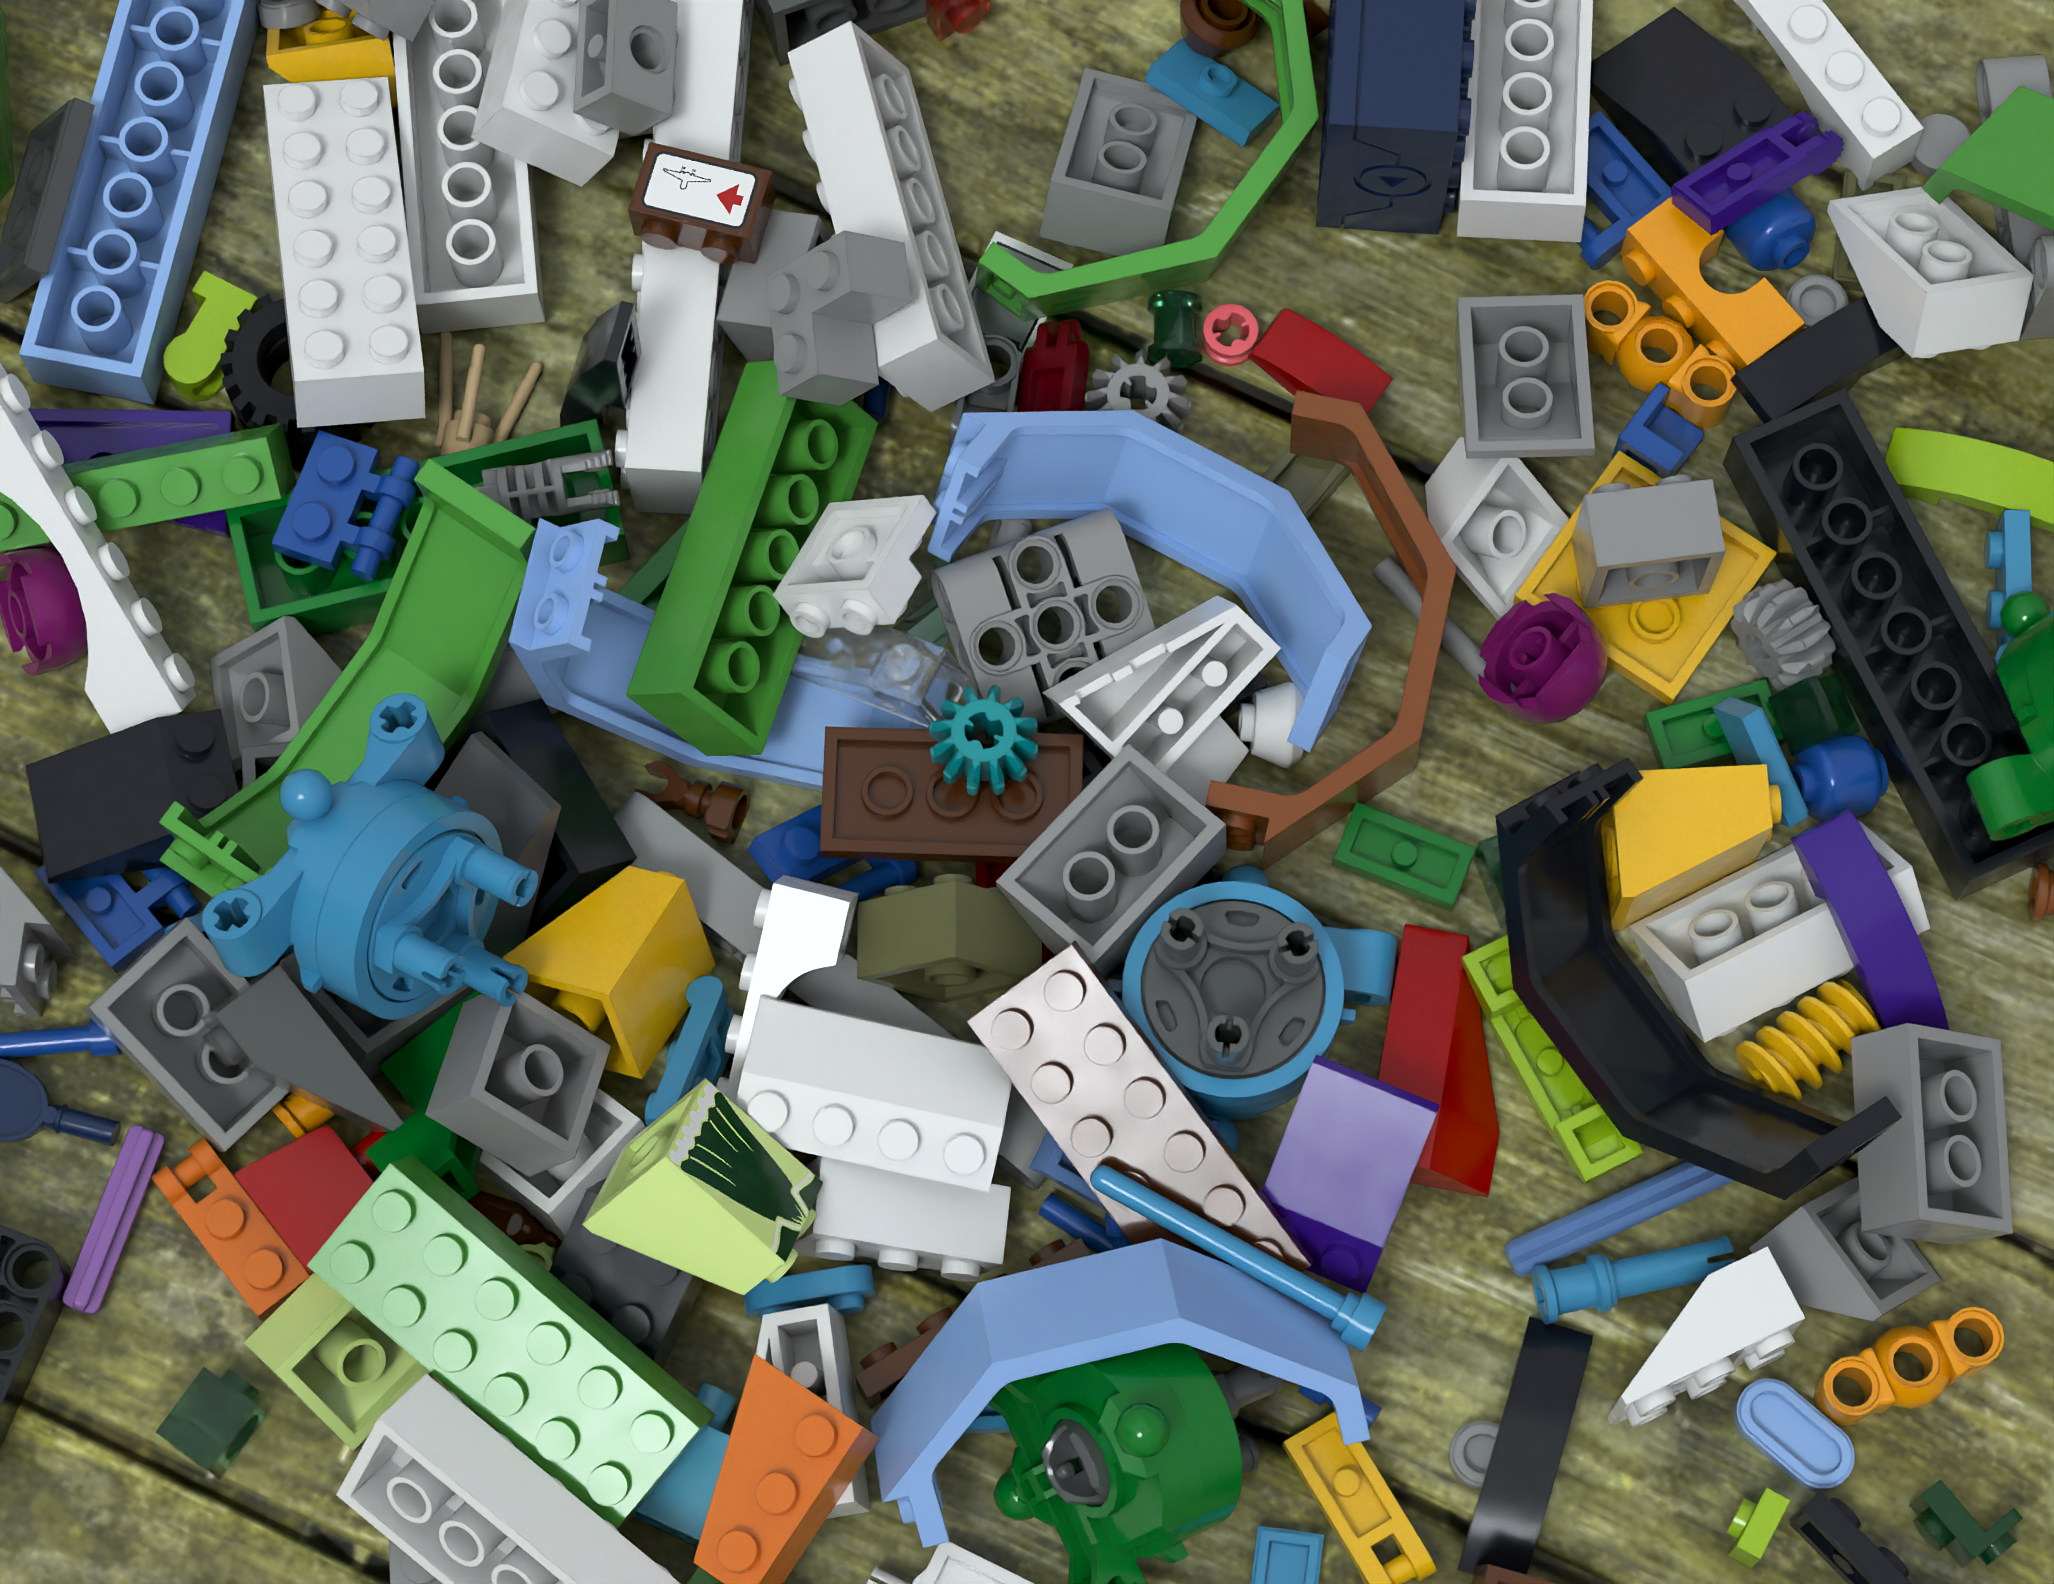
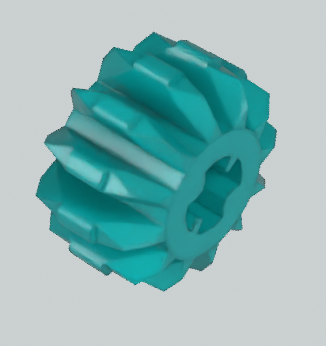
M996 684L989 688L987 699L978 700L976 690L968 685L963 689L964 706L945 698L941 703V713L945 720L932 721L929 726L930 737L938 741V743L930 748L931 761L938 764H947L943 771V779L948 784L955 783L963 776H967V793L971 796L976 795L980 790V781H989L994 794L1000 795L1005 789L1003 774L1013 780L1022 782L1027 776V768L1023 761L1035 760L1038 755V744L1029 739L1037 733L1036 719L1020 717L1024 710V701L1020 696L1011 698L1003 705L1000 704L1001 688ZM985 732L987 739L994 741V746L983 749L979 740H973L974 734Z

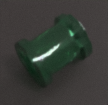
M1185 290L1160 291L1148 297L1147 311L1154 316V343L1148 346L1147 360L1154 365L1157 361L1167 357L1171 362V368L1191 367L1201 362L1203 348L1196 343V316L1202 312V298L1196 293Z

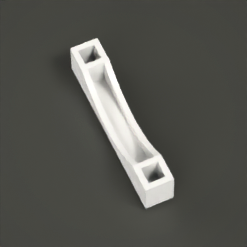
M1733 0L1762 32L1799 87L1813 116L1818 120L1817 123L1821 133L1825 132V130L1828 132L1832 130L1843 139L1844 150L1841 152V157H1838V160L1844 168L1852 170L1858 178L1857 184L1862 191L1873 186V182L1883 175L1892 174L1913 161L1924 127L1823 0Z
M0 363V492L12 499L40 525L61 554L77 587L87 626L88 667L84 689L110 734L156 717L171 716L183 711L197 696L193 689L195 679L188 663L180 654H172L160 633L162 631V622L159 614L148 599L139 598L128 579L130 570L126 558L114 543L106 542L94 522L97 519V513L90 497L81 487L73 486L61 466L64 463V457L57 441L48 431H41L28 410L31 402L25 387L15 375L7 374Z

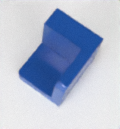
M1659 382L1619 435L1612 459L1620 450L1661 478L1674 476L1679 473L1699 446L1704 433L1700 428L1665 406L1670 389Z

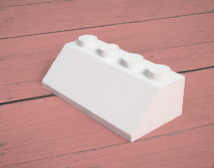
M1857 819L1892 880L1917 935L1930 929L1913 867ZM1793 844L1629 926L1633 939L1675 1013L1704 1043L1717 1036H1724L1735 1031L1739 1025L1772 1008L1787 1005L1796 996L1830 979L1842 977L1854 967L1824 899L1815 896Z
M760 996L735 1105L786 1149L989 1193L1004 1129L1012 1082L983 1044Z

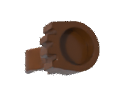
M654 761L644 765L650 775L668 780V785L659 794H651L639 789H635V792L646 796L663 810L685 809L687 816L699 820L705 815L706 824L712 839L726 844L735 843L749 807L750 791L748 788L722 781L715 791H712V784L702 780H696L692 784L690 781L681 778L670 765L664 762Z

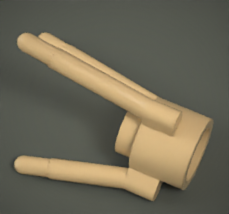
M442 332L440 335L439 427L434 445L435 448L440 450L439 456L505 441L535 386L543 368L542 364L538 361L531 364L494 432L490 428L492 419L482 413L475 412L483 371L485 346L483 344H476L473 348L462 409L455 411L453 418L452 334L450 332Z

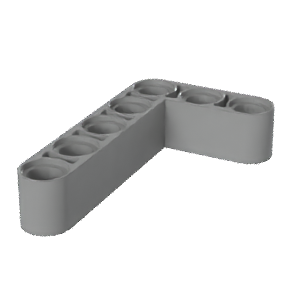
M2042 54L1979 59L1976 67V96L1981 125L2020 85L2052 98L2048 68ZM1993 204L1999 244L2034 275L2019 341L2054 338V231Z

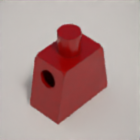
M329 1124L324 1125L233 1174L310 1275L314 1272L307 1267L308 1263L374 1183L373 1179L380 1175V1172L364 1151L386 1134L385 1132L372 1131L348 1149Z

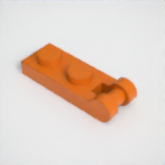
M203 1137L188 1148L191 1153L190 1156L171 1170L167 1165L152 1175L151 1178L253 1312L263 1321L274 1313L310 1275ZM208 1175L217 1189L196 1204L186 1190Z

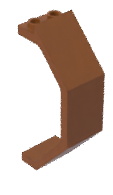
M1302 391L1296 392L1292 410L1290 453L1333 461L1343 465L1352 473L1422 601V607L1398 719L1394 727L1387 734L1299 794L1281 795L1211 780L1205 807L1226 824L1227 848L1238 851H1252L1254 844L1264 846L1263 871L1350 814L1356 802L1365 804L1415 770L1456 572L1454 562L1361 404Z

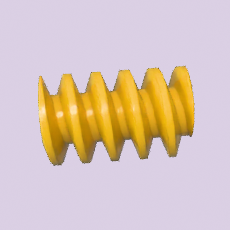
M1839 979L1837 984L1826 981L1817 989V999L1805 996L1797 1003L1796 1013L1785 1011L1776 1018V1028L1771 1026L1762 1027L1756 1033V1044L1745 1040L1735 1048V1058L1749 1083L1778 1095L1781 1093L1786 1098L1800 1103L1803 1098L1797 1084L1798 1080L1802 1079L1814 1089H1819L1823 1086V1081L1817 1068L1820 1064H1823L1831 1072L1838 1075L1844 1070L1838 1051L1843 1049L1852 1057L1851 1038L1879 1031L1881 1028L1870 1005L1851 984L1843 979Z

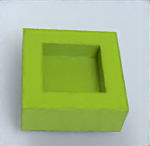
M1767 1487L1757 1497L1755 1503L1744 1497L1726 1530L1727 1534L1736 1538L1728 1556L1752 1568L1764 1554L1791 1500Z

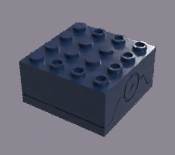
M1330 0L1316 227L1340 228L1341 224H1344L1343 229L1439 234L1442 213L1453 214L1456 188L1459 187L1461 163L1464 161L1466 136H1469L1471 98L1467 97L1469 78L1472 77L1474 40H1471L1472 20H1475L1477 0Z

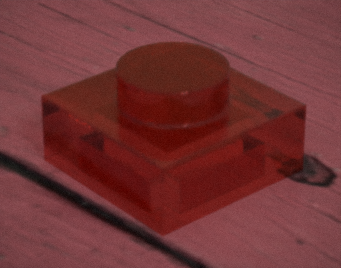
M925 0L927 25L940 41L956 31L962 34L972 30L984 19L987 11L990 10V0Z

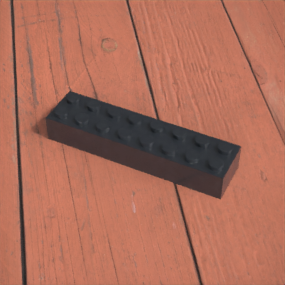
M1846 388L1733 437L1723 466L1765 545L1777 552L1774 562L1783 578L1791 582L1795 588L1802 587L1805 589L1809 600L1814 605H1820L1819 612L1822 618L1830 623L1831 628L1828 634L1835 641L1836 650L1832 653V664L1830 666L1873 747L1879 749L1883 754L1887 764L1888 775L1955 901L2032 867L2036 862L2041 863L2054 857V821L2037 826L2028 832L2009 839L1993 841L1989 838L1966 782V777L1973 770L1993 760L2014 755L2030 754L1996 673L1997 666Z

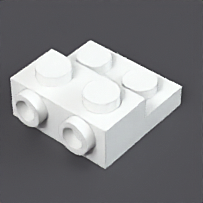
M924 495L829 503L773 596L789 615L792 625L802 634L813 638L822 637L828 628L845 627L855 634L868 635L875 625L895 624L896 620L906 610L908 600L922 578L909 558L919 548L922 536L937 512Z

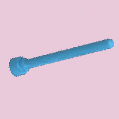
M1098 1166L1091 1173L1090 1182L1095 1190L1332 1320L1330 1327L1341 1333L1339 1339L1351 1347L1363 1352L1385 1313L1387 1304L1363 1292L1361 1297L1351 1292H1348L1344 1297L1109 1166Z

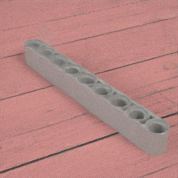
M634 791L613 816L638 857L630 866L654 872L666 871L678 878L685 879L705 936L743 965L749 951L758 953L763 929L754 927L753 921L757 902L763 887L649 798ZM845 953V956L835 966L814 969L798 976L790 983L783 996L791 1003L955 1038L894 989L858 979L857 960L848 953ZM1012 1083L996 1164L1026 1187L1037 1191L1047 1178L1030 1169V1165L1047 1129Z

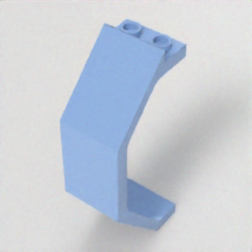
M1134 410L981 412L962 414L932 505L937 513L930 523L935 527L927 552L949 563L982 523L989 520L1076 519L1104 508L1111 509L1125 535L1210 578L1237 594L1255 623L1281 647L1276 656L1304 699L1287 741L1309 753L1334 718L1372 629V625L1290 491Z
M539 518L508 642L545 704L689 766L821 792L823 787L825 726L929 730L930 723L933 721L942 680L941 676L923 668L893 674H882L796 657L763 753L761 755H704L626 696L656 611L604 588L608 578L597 573L604 543L617 541L620 528L599 518L564 527H559Z
M1162 1238L978 1282L870 1420L872 1433L880 1438L874 1447L881 1501L883 1503L897 1499L903 1524L916 1522L923 1548L949 1542V1535L941 1510L944 1508L942 1491L935 1467H938L937 1464L1003 1386L1015 1380L1167 1343H1183L1325 1394L1332 1400L1344 1446L1370 1440V1435L1347 1344L1339 1339L1341 1333L1330 1327L1332 1320L1236 1267Z

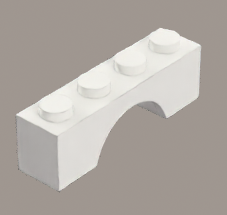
M783 875L773 883L772 890L762 889L753 921L754 927L763 929L758 953L750 951L747 953L739 982V989L748 991L743 1016L734 1014L725 1043V1052L734 1054L729 1079L720 1077L716 1088L734 1104L759 997L764 996L782 1000L787 988L795 978L814 969L835 966L845 956L859 893ZM786 1149L791 1154L795 1152V1150Z

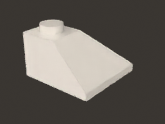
M1459 437L1425 484L1428 520L1454 562L1456 573L1498 621L1515 606L1513 604L1515 594L1566 525L1569 518L1519 458L1466 459L1464 437Z

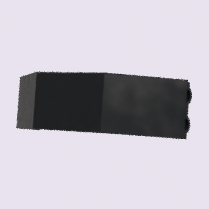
M1629 758L1606 770H1603L1600 764L1596 763L1583 772L1577 771L1495 815L1513 990L1623 1137L1786 1200L1865 1149L1902 1118L1887 1096H1885L1848 1121L1840 1120L1719 1071L1706 1060L1620 946L1612 930L1601 827L1606 815L1644 779Z

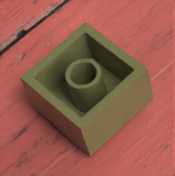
M962 874L939 875L933 878V885L921 888L915 886H893L884 890L883 897L858 902V979L946 1003L1009 989L1042 965V941L998 887L982 888L973 885V879L970 876Z

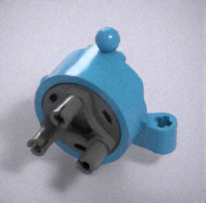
M1249 864L1238 865L1228 870L1222 877L1221 882L1204 884L1189 889L1167 901L1156 910L1137 933L1127 958L1111 973L1123 974V980L1109 979L1108 985L1117 997L1122 998V1004L1206 1117L1218 1120L1220 1136L1232 1152L1236 1154L1240 1145V1137L1233 1120L1259 1117L1260 1114L1286 1104L1301 1093L1315 1056L1318 1055L1327 1059L1333 1047L1338 1027L1354 1024L1356 1010L1343 1008L1344 1002L1362 1006H1384L1391 1003L1398 939L1392 934L1371 929L1324 927L1299 902L1280 891L1270 888L1266 875L1260 869Z

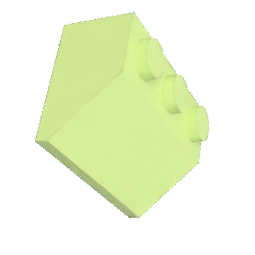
M313 1273L244 1342L352 1451L369 1436L377 1419L426 1373L430 1374L424 1366L316 1273Z

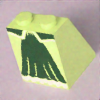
M705 1078L624 1145L582 1225L593 1234L744 1296L765 1278L770 1283L776 1282L795 1262L798 1252L793 1249L796 1240L810 1227L817 1215L812 1206L823 1182Z

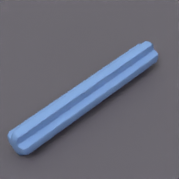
M1684 1162L1509 1241L1504 1248L1507 1261L1517 1276H1525L1532 1272L1534 1266H1547L1734 1180L1689 1162Z

